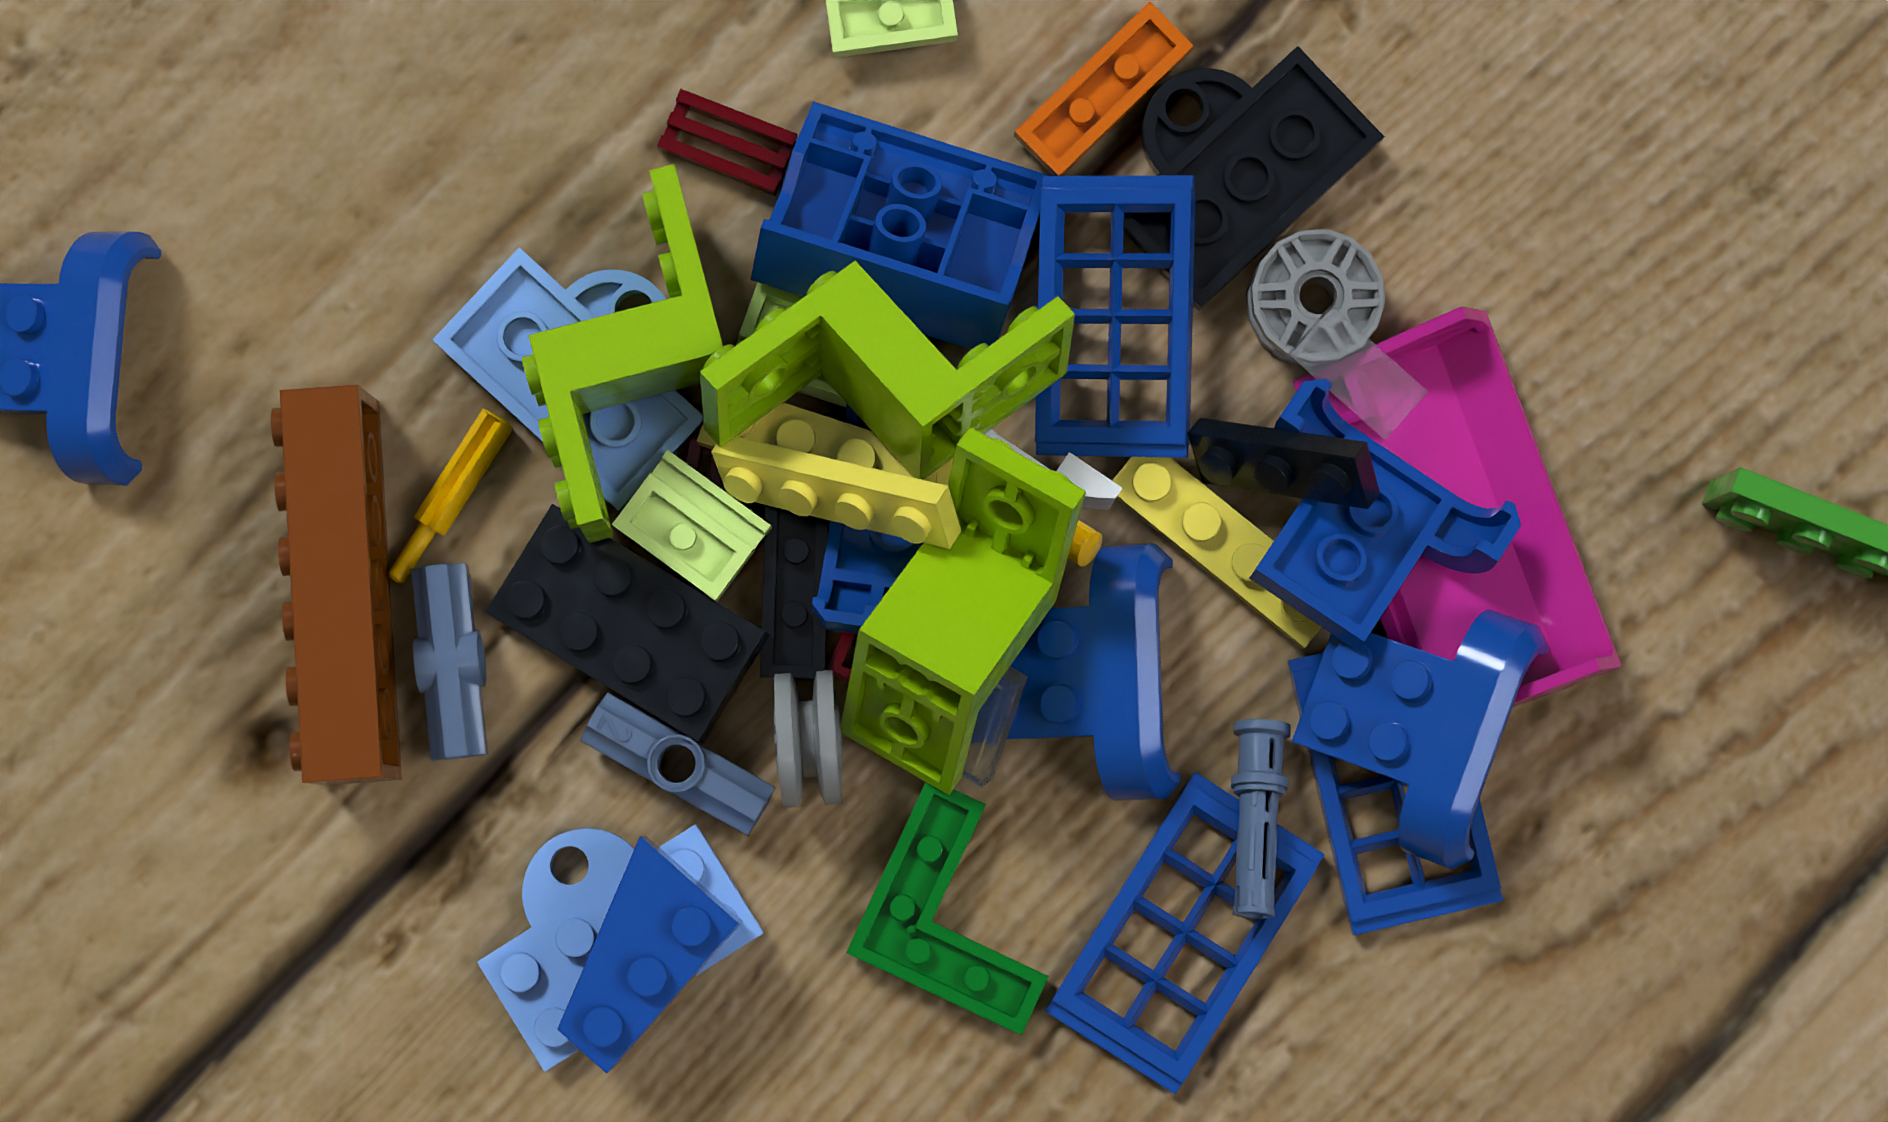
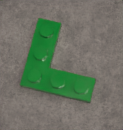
M925 782L846 953L1022 1035L1049 976L932 921L986 804L955 789L948 795Z

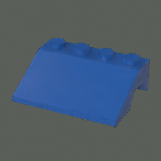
M813 101L793 148L783 186L770 219H764L761 225L750 280L805 297L810 286L820 276L829 271L838 273L856 261L924 335L968 349H973L982 343H987L990 346L1000 339L1040 217L1042 176L1050 175Z

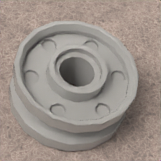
M1328 229L1298 231L1277 242L1254 269L1246 293L1248 321L1260 344L1279 360L1303 368L1328 366L1352 355L1378 327L1385 305L1383 276L1371 253L1352 237ZM1314 283L1322 286L1327 291L1330 297L1328 312L1314 314L1308 312L1302 306L1299 292L1303 285Z
M834 671L816 672L812 701L799 700L796 683L791 673L774 674V739L783 808L801 806L804 780L809 777L818 778L821 796L825 805L842 804V736L840 711L836 700Z

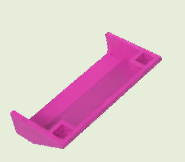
M1461 306L1292 381L1297 392L1304 381L1325 378L1332 383L1329 391V400L1341 418L1468 503L1483 508H1497L1503 505L1505 501H1510L1516 505L1521 527L1491 570L1477 574L1463 573L1441 566L1423 555L1420 556L1380 617L1388 639L1454 661L1470 626L1485 610L1490 609L1539 626L1549 649L1546 655H1538L1530 664L1522 680L1513 707L1567 689L1622 667L1486 311Z

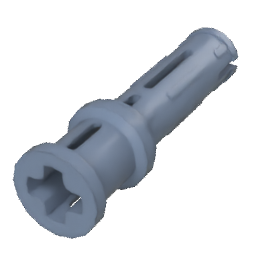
M1244 719L1234 722L1233 728L1234 735L1239 737L1238 773L1231 776V788L1234 789V794L1239 796L1236 887L1233 915L1242 918L1268 919L1275 917L1274 881L1277 854V814L1279 798L1284 797L1285 791L1288 790L1289 780L1282 776L1284 739L1291 737V725L1278 720Z

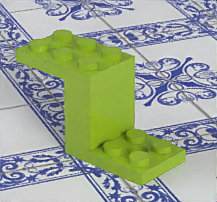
M675 164L649 170L654 190L642 193L656 246L665 243L669 244L670 252L660 254L658 257L670 298L528 335L533 354L522 357L530 392L532 395H535L539 407L547 406L549 417L538 420L548 458L551 457L554 468L562 466L565 480L554 482L564 521H568L571 530L580 528L589 543L614 537L582 414L701 383L700 371L703 370L706 361L713 353L723 347Z
M854 261L838 273L829 271L820 276L810 286L806 296L787 310L781 307L767 314L760 321L755 332L735 347L732 344L723 346L710 356L703 370L700 371L704 430L721 448L821 375L914 478L924 480L954 458L956 445L969 427L985 435L1067 373L1075 313L1059 296L1040 309L1036 306L1029 307L1014 319L1007 333L990 346L987 343H982L971 349L962 358L956 370L866 271Z
M969 427L956 445L948 481V487L962 531L950 549L923 543L859 629L841 721V733L948 795H950L962 777L980 708L1056 602L1086 490L1073 484L1062 473L1040 466L1015 452L1004 441L989 438Z

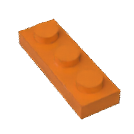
M1149 1L1014 131V137L1052 176H1064L1192 52L1194 45Z

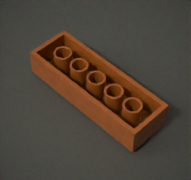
M359 385L280 390L281 408H272L271 432L275 447H283L284 472L275 474L274 488L278 510L287 511L288 537L279 538L278 557L282 575L290 576L292 601L283 603L282 625L286 641H294L296 666L287 667L286 670L287 699L290 706H298L299 732H291L289 747L293 771H302V783L317 785L402 780L391 588L388 576L389 555L379 401Z

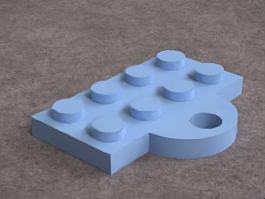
M519 247L432 340L543 442L538 420L549 417L546 405L538 406L536 397L531 394L526 379L522 357L533 354L528 335L615 313L621 301L630 295L645 296L652 303L666 298L653 283L644 277L629 271L613 269L601 270L585 275L565 290ZM676 390L582 414L604 499L621 513L647 476L653 472L662 460L664 453L669 450L676 455L702 427L703 415Z
M697 824L660 846L667 855L743 921L696 976L765 933ZM583 828L567 831L552 838L538 850L528 865L522 886L523 907L531 928L477 961L544 1072L579 1050L557 1028L635 849L633 845L622 837L605 830ZM569 846L582 850L587 856L589 863L588 872L584 879L573 885L560 881L553 870V861L556 854Z

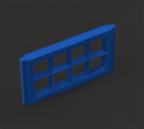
M1042 176L1038 309L1057 296L1063 301V268H1110L1109 309H1071L1075 313L1074 324H1109L1108 365L1068 364L1067 373L1036 396V455L1067 456L1070 452L1075 456L1188 458L1190 441L1187 432L1190 430L1195 176ZM1111 212L1110 253H1064L1065 213ZM1124 212H1171L1170 253H1123ZM1122 268H1170L1169 309H1122ZM1121 324H1168L1167 365H1120ZM1061 379H1106V420H1060ZM1120 380H1167L1166 421H1119Z
M1324 652L1287 661L1300 717ZM1307 748L1352 935L1503 901L1499 876L1480 798L1474 812L1469 833V845L1474 850L1473 858L1470 860L1471 871L1425 881L1420 858L1406 853L1413 884L1366 895L1357 854L1399 845L1398 830L1353 840L1344 800L1390 789L1399 823L1405 798L1403 786L1409 784L1383 775L1340 785L1334 757Z
M1193 772L1044 1010L1175 1095L1325 855L1277 824L1276 867L1286 874L1274 892L1275 917L1255 919V924L1235 955L1194 929L1215 895L1234 906L1235 889L1224 881L1236 863L1239 799L1196 772ZM1193 815H1196L1234 840L1213 875L1173 850ZM1164 862L1205 887L1184 922L1143 897ZM1134 909L1175 935L1154 970L1113 945ZM1186 942L1227 968L1205 1003L1165 978V975ZM1104 957L1145 982L1124 1018L1083 992ZM1156 990L1197 1015L1176 1051L1135 1026V1023Z

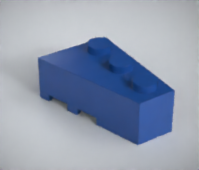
M640 836L557 1030L607 1074L615 1068L743 921L647 836Z

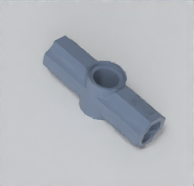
M466 563L438 564L411 569L418 637H415L413 640V661L419 692L425 696L426 727L430 743L431 760L437 761L488 755L481 688L486 686V660L481 633L479 630H475L474 602L471 594L469 566Z
M607 692L595 709L580 739L584 744L650 780L661 789L673 793L747 836L750 835L776 789L775 786ZM675 746H684L692 751L695 757L696 766L694 772L683 782H670L664 776L661 769L663 755Z

